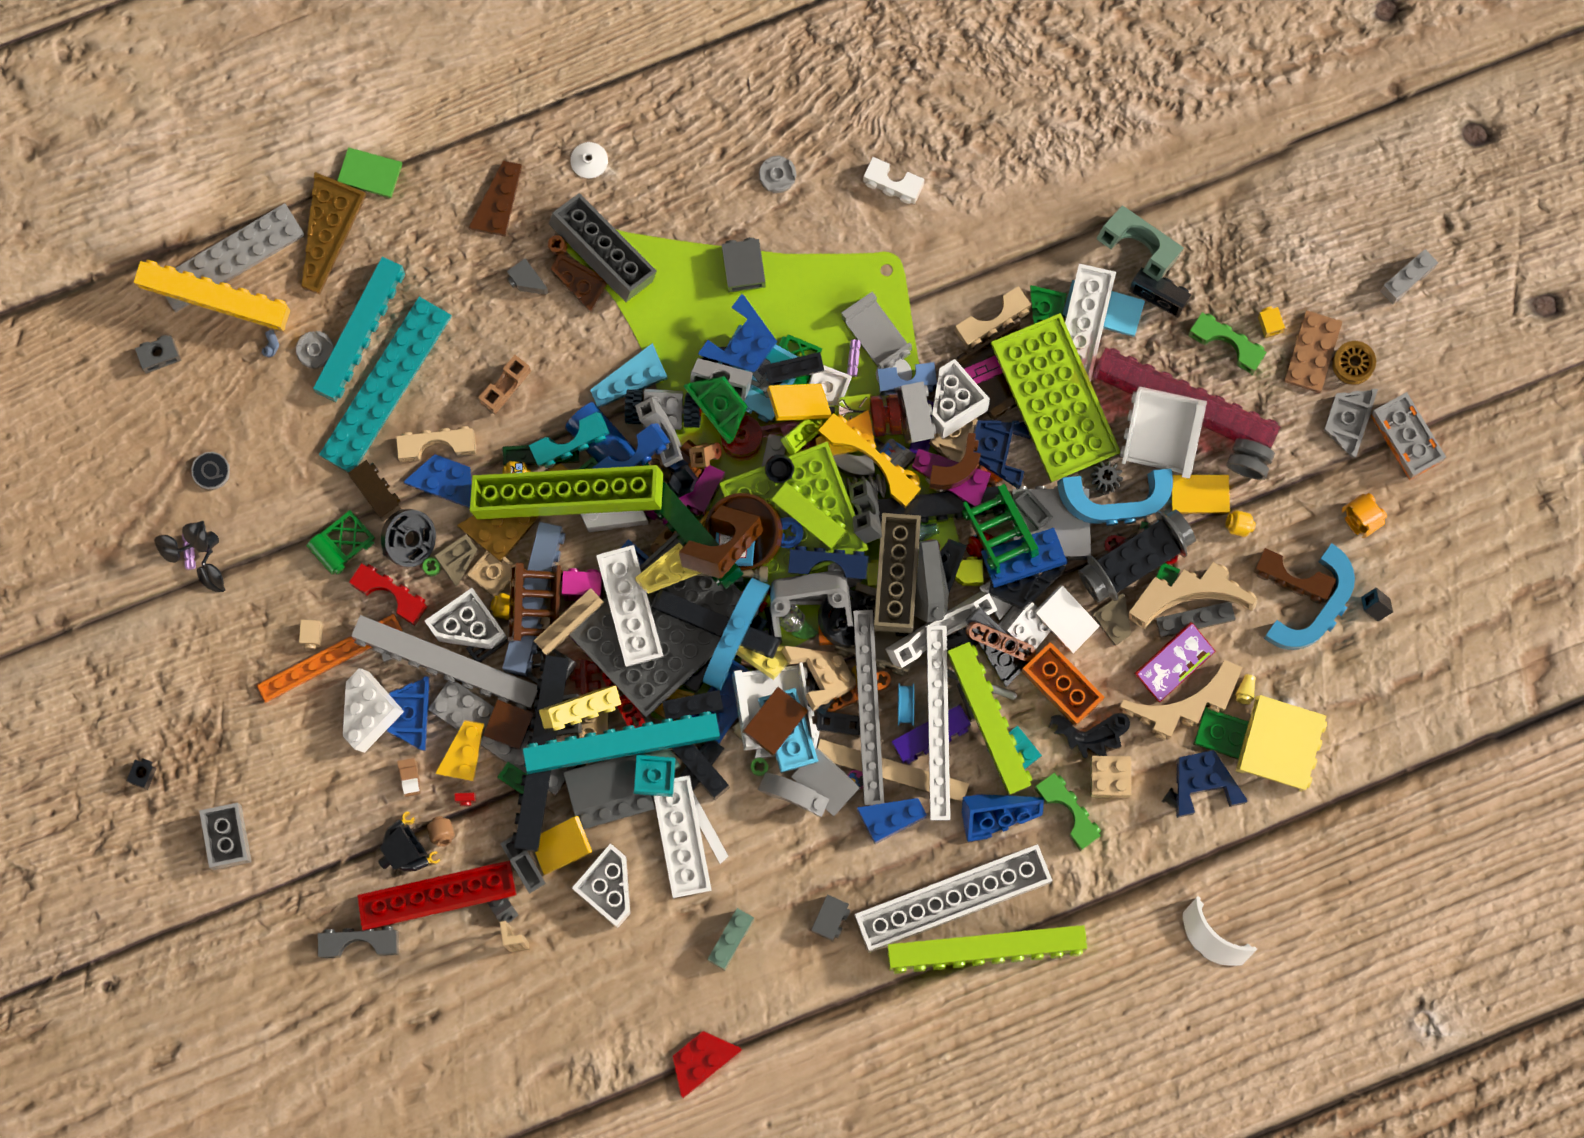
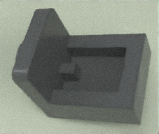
M508 898L487 902L499 922L506 921L509 923L519 915Z

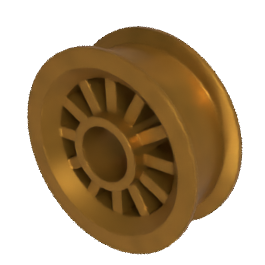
M1346 342L1338 348L1333 357V371L1337 378L1346 384H1361L1368 380L1375 370V353L1364 342ZM1350 360H1357L1359 366L1351 365Z

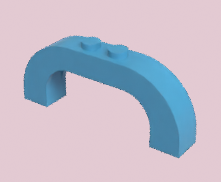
M1171 469L1153 470L1147 474L1149 492L1144 501L1100 505L1090 501L1083 491L1081 476L1061 478L1057 481V486L1062 503L1073 516L1084 522L1093 524L1106 523L1107 526L1117 525L1118 522H1124L1125 524L1136 523V520L1145 519L1160 510L1171 495L1173 476Z
M1331 543L1318 561V563L1330 570L1336 579V588L1333 595L1314 622L1305 629L1294 630L1276 620L1264 637L1269 643L1286 650H1299L1316 643L1327 630L1331 632L1337 623L1334 619L1337 615L1342 616L1348 608L1345 604L1354 589V570L1346 554Z
M753 577L751 578L714 651L705 672L703 683L721 691L729 675L728 672L755 613L760 604L763 603L770 585Z

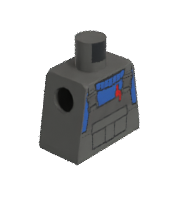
M878 438L874 439L875 449L880 454L882 452L887 454L894 466L898 464L906 470L914 462L916 454L895 440L889 439L884 444ZM873 461V463L876 465V467H877V468L879 469V471L882 473L881 469H880V468L878 467V465Z

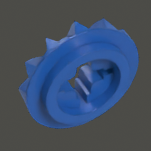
M782 518V529L787 530L792 525L791 532L796 536H789L784 541L785 534L783 533L780 546L783 548L795 547L803 538V528L794 518Z

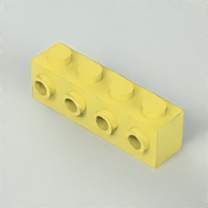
M608 686L540 709L539 713L544 729L553 728L556 731L565 728L564 724L570 723L573 725L582 722L581 718L587 717L591 719L599 716L598 712L604 711V713L614 711L616 710L615 706L621 705L616 686Z

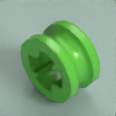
M427 558L423 562V570L427 575L435 576L440 572L441 567L437 559ZM432 562H434L436 569L434 571L432 569L431 571H428L429 568L427 565L429 563L432 564Z
M763 758L754 759L751 763L752 773L756 776L765 775L768 771L767 761ZM757 762L765 765L762 772L760 770L755 771L754 768H756L755 764Z

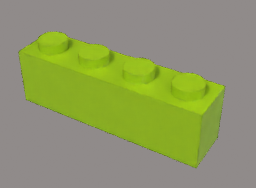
M785 482L771 500L828 547L833 549L847 532L844 529L846 525L838 518L835 521L830 518L829 515L831 513L823 506L819 509L814 505L816 500L808 494L803 496L799 492L801 488L795 483L791 482L789 484Z

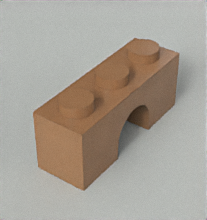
M514 355L503 368V373L497 382L493 385L490 383L479 396L480 403L496 414L531 373L530 366Z

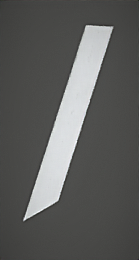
M693 792L699 826L721 864L728 855Z

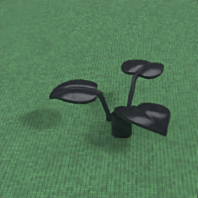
M204 521L188 523L183 526L182 533L189 545L178 548L177 541L168 535H159L154 539L161 556L172 563L180 559L179 552L191 547L199 552H207L201 563L202 567L197 568L198 578L205 587L212 591H226L219 569L212 564H206L208 557L213 553L212 548L219 543V538L212 531L206 532Z

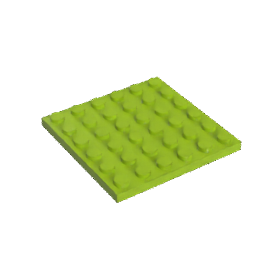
M828 442L788 456L793 462L795 469L792 478L786 482L789 484L793 482L800 487L801 490L799 492L803 496H806V494L816 500L814 505L819 509L822 506L831 513L829 517L834 521L838 518L846 525L844 529L847 531L836 546L831 549L801 524L803 538L797 546L807 547L806 551H814V548H825L827 553H833L834 549L845 550V554L853 555V551L865 552L869 550L867 544L854 533L852 517L856 515ZM765 466L720 483L724 497L736 493L756 495L767 500L776 509L780 519L785 517L793 518L771 500L784 483H774L769 480L765 474ZM790 525V527H788L787 530H783V533L785 534L784 541H786V539L789 536H796L791 532L792 525ZM779 547L772 560L764 565L768 567V581L764 583L771 586V583L776 579L804 575L788 573L790 549L795 550V547ZM822 561L816 564L811 572L835 562Z

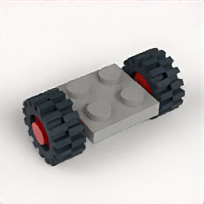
M627 389L625 424H641L635 405L643 402V390ZM645 389L644 401L652 397L664 410L674 429H682V414H684V427L700 428L702 410L689 393L685 394L683 406V391Z

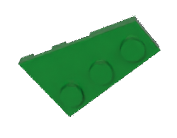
M1030 285L1033 324L1059 313L1062 315L1067 296L1066 293Z

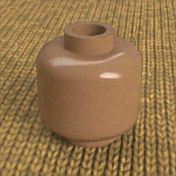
M442 816L433 818L432 822L427 826L430 841L439 847L449 845L455 836L452 822Z

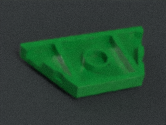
M722 376L685 384L684 388L728 444L733 442L748 406L728 380Z

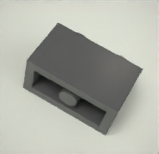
M827 894L811 932L831 941L834 938L838 939L843 929L840 927L842 920H847L851 911L848 909L849 904Z

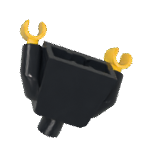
M405 812L402 820H397L386 829L383 844L380 846L384 856L378 860L379 865L383 869H387L391 865L394 870L401 869L403 872L418 871L429 866V863L437 864L440 859L437 861L431 859V856L437 854V852H432L428 858L425 857L428 854L409 827V825L414 823V817L411 820L405 819L410 815V812Z

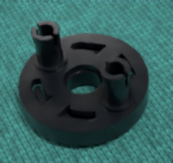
M402 509L393 513L386 520L381 532L383 556H386L391 562L404 567H414L423 563L431 555L436 542V531L433 522L425 513L414 509ZM412 531L414 539L410 545H407L405 541L406 535Z
M849 590L852 615L853 611L873 610L872 607L875 605V600L870 601L873 597H864L854 590ZM827 596L821 603L818 611V623L823 635L836 646L843 648L855 647L854 627H849L847 621L843 623L846 619L840 618L841 613H846L845 607L835 608L831 606ZM873 610V621H874V620H875V614H874V610Z

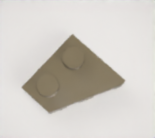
M466 534L435 555L455 586L461 581L477 552V548Z
M1123 593L1118 596L1117 601L1112 600L1093 614L1095 620L1115 646L1131 635L1125 595Z

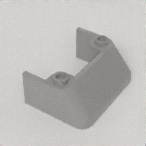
M840 570L774 580L770 586V604L775 637H782L779 617L789 613L790 599L828 594V601L831 606L835 608L845 607L848 626L854 627L848 581L845 573Z

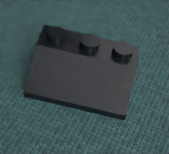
M1141 267L1132 281L1129 292L1179 318L1191 297L1189 290L1182 286L1177 287L1166 277H1162L1157 282L1144 273V268Z

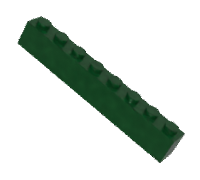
M663 481L661 510L654 511L661 520L663 518L667 520L665 525L672 533L676 531L679 534L677 539L683 546L689 540L707 546H718L717 541ZM734 563L721 579L713 576L711 578L718 586L722 584L727 589L744 573Z

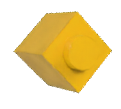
M1266 307L1261 310L1258 320L1264 337L1268 338L1283 333L1285 326L1279 308Z

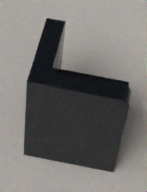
M686 464L671 472L667 485L680 498L694 490L698 477Z
M1374 588L1361 597L1364 611L1376 621H1380L1393 613L1391 599L1378 588Z

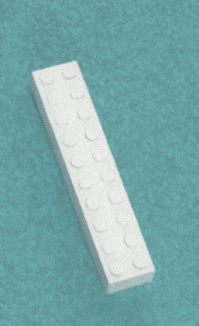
M1037 844L855 914V918L867 950L870 953L886 947L888 944H894L1048 885L1052 882V878Z

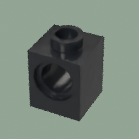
M143 758L141 761L134 760L126 781L148 790L157 768L152 766L153 762ZM146 768V775L139 778V770Z

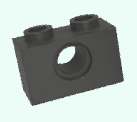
M171 335L160 336L157 338V341L151 343L144 342L138 348H135L141 367L146 374L182 361ZM156 350H162L161 355L154 356Z

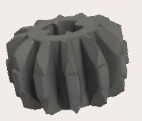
M1107 461L1106 466L1103 462L1099 463V467L1094 466L1093 470L1095 472L1091 473L1090 477L1094 478L1091 481L1092 485L1098 484L1096 487L1097 491L1102 487L1103 493L1107 492V488L1113 493L1114 487H1120L1119 482L1123 481V477L1119 476L1122 474V470H1116L1117 464L1111 467V461ZM1104 474L1111 476L1108 481L1106 480L1107 478L1103 479Z

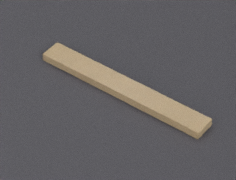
M820 739L818 748L836 765L862 772L861 751ZM882 758L883 779L930 793L929 771ZM949 778L950 799L962 802L963 797L966 796L969 784Z

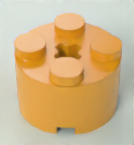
M1370 493L1361 494L1342 507V513L1346 512L1347 515L1344 518L1346 523L1356 535L1361 533L1363 535L1361 538H1366L1385 524L1384 519L1387 518L1386 512L1378 507L1375 503V498Z

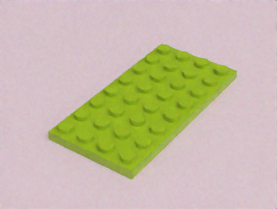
M1061 313L991 342L1050 483L1121 453Z

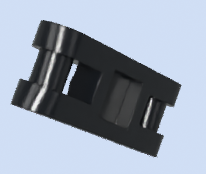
M816 711L817 731L860 737L859 716L826 712L823 715ZM826 718L831 719L830 725H824ZM850 722L856 723L855 729L849 728Z

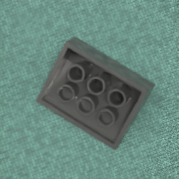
M636 755L603 760L563 772L575 816L579 817L583 829L655 809L651 795L634 794Z

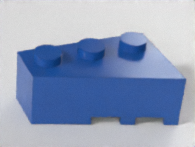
M918 798L857 807V812L874 844L927 818V814Z

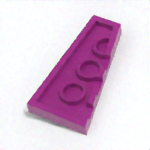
M918 449L912 468L928 479H931L932 465L950 467L959 462ZM976 469L968 481L956 488L947 489V491L949 490L954 493L958 498L967 501L973 507L981 504L991 473Z

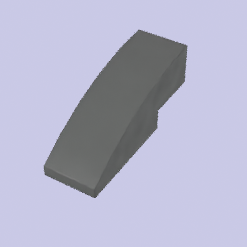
M512 837L500 844L530 894L545 885L546 882L528 851L515 849V844H511Z

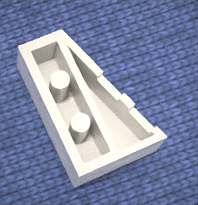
M643 511L580 514L588 532L649 525Z

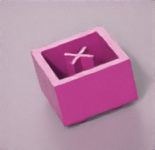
M569 568L568 571H563L562 596L564 601H577L590 588L603 600L604 583L599 570L587 569V572H579V569Z

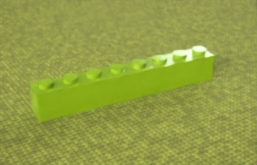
M970 642L947 651L949 660L1007 794L1010 795L1031 786L1030 781H1032L1030 772L1028 770L1025 771L1022 765L1025 761L1021 752L1017 753L1015 745L1017 743L1013 734L1009 735L1007 730L1009 727L1008 721L1005 716H1001L999 711L1001 705L998 699H994L991 693L994 691L990 681H986L984 677L986 671L983 664L978 663L976 647L974 645L971 646Z

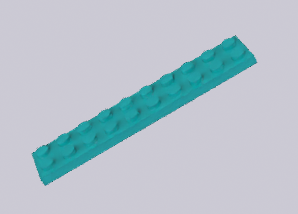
M420 296L418 297L319 453L320 457L346 472H350L359 465L452 318L451 314Z

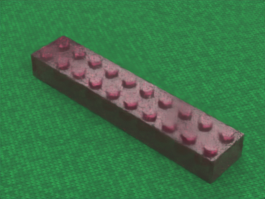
M1105 348L1096 367L1094 378L1133 395V392H1137L1140 386L1207 401L1202 427L1233 441L1240 438L1248 439L1271 449L1281 426L1277 425L1276 421L1271 419L1265 420L1254 411L1247 412L1236 403H1227L1221 396H1212L1200 387L1196 389L1190 386L1189 382L1182 379H1174L1170 373L1164 371L1161 373L1150 364L1143 365L1132 356H1123L1120 354V351L1114 348Z

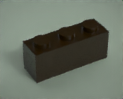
M365 460L348 472V474L376 514L384 522L393 513L401 509L399 505L401 500L395 492L393 494L389 492L388 488L390 485L385 478H379L377 475L379 470L374 463L369 464Z

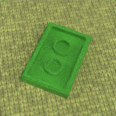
M348 147L337 181L359 190L392 198L402 162Z

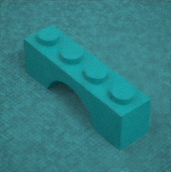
M595 412L579 420V431L576 437L569 443L557 444L551 438L545 437L530 444L529 447L537 465L549 468L555 465V461L560 458L565 460L573 456L572 453L577 450L581 452L588 449L589 444L593 442L597 444L606 440L605 436L609 435L610 432L601 413Z

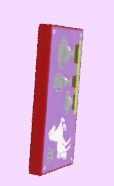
M1190 622L1134 674L1157 702H1161L1216 651L1196 626Z

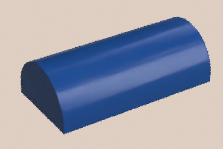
M593 402L579 409L566 423L565 429L575 438L579 431V420L595 412L601 413L610 434L605 436L606 440L597 444L593 442L585 450L598 463L608 456H615L620 460L627 461L636 452L631 443Z

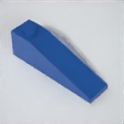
M988 794L963 797L962 818L967 841L988 839L997 831L1002 830L1004 832L1009 830V826L1016 823L1023 824L1042 816L1043 797Z

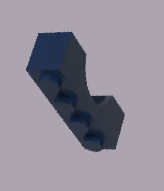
M795 546V550L790 549L788 573L810 574L816 564L822 561H833L842 567L846 578L867 579L869 556H864L865 552L853 551V555L845 554V550L834 549L833 553H827L825 548H814V551H806L807 547Z

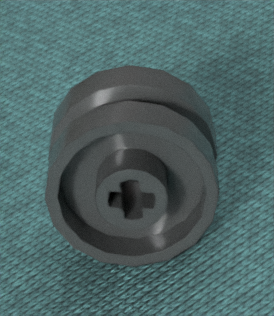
M1236 439L1232 448L1235 454L1230 455L1226 466L1233 472L1247 478L1265 480L1269 472L1267 465L1272 463L1275 456L1274 451L1252 440Z

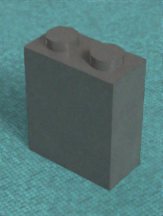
M750 237L744 239V241L736 242V240H729L722 244L728 292L766 287L759 239Z

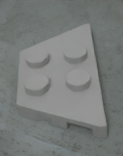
M1378 389L1337 393L1334 397L1324 431L1354 459L1357 456Z

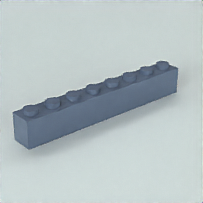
M539 522L527 570L551 571L552 566H555L556 562L559 563L561 556L559 547L565 541V533H563L561 526ZM525 578L523 587L530 590L551 591V579ZM525 597L522 599V607L524 609L547 610L545 603L546 599L550 598ZM524 616L522 618V626L524 628L542 629L543 624H540L542 617ZM523 636L521 641H509L503 664L505 673L527 677L528 672H531L533 669L534 661H531L533 653L536 654L538 645L534 642L537 636Z

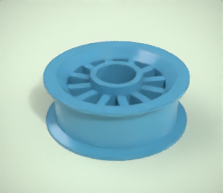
M898 683V726L900 723H912V726H914V683L912 686H900V683Z

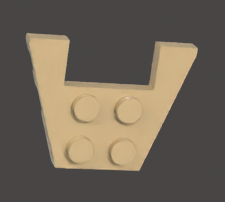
M784 646L782 652L788 664L806 662L820 688L819 691L808 692L805 696L812 711L818 709L822 704L829 703L831 699L838 698L855 688L856 682L842 655L833 652Z

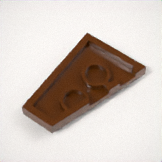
M559 253L551 267V272L591 313L608 284L595 271Z

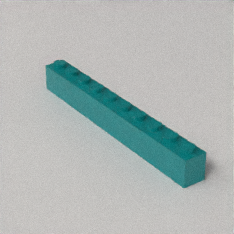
M710 711L699 714L700 716L693 718L692 715L680 717L681 720L673 721L672 718L661 720L660 724L647 722L643 723L642 727L626 726L623 727V730L616 732L615 729L603 731L604 734L596 735L595 732L584 734L583 738L578 739L576 736L566 737L565 741L549 740L546 741L545 745L539 746L538 743L528 744L526 748H523L527 774L720 739L716 713L711 714Z

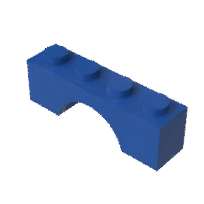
M658 423L651 424L637 434V450L629 460L623 461L615 456H608L596 464L593 469L645 465L652 460V455L655 453L658 455L667 449L666 445L670 441Z

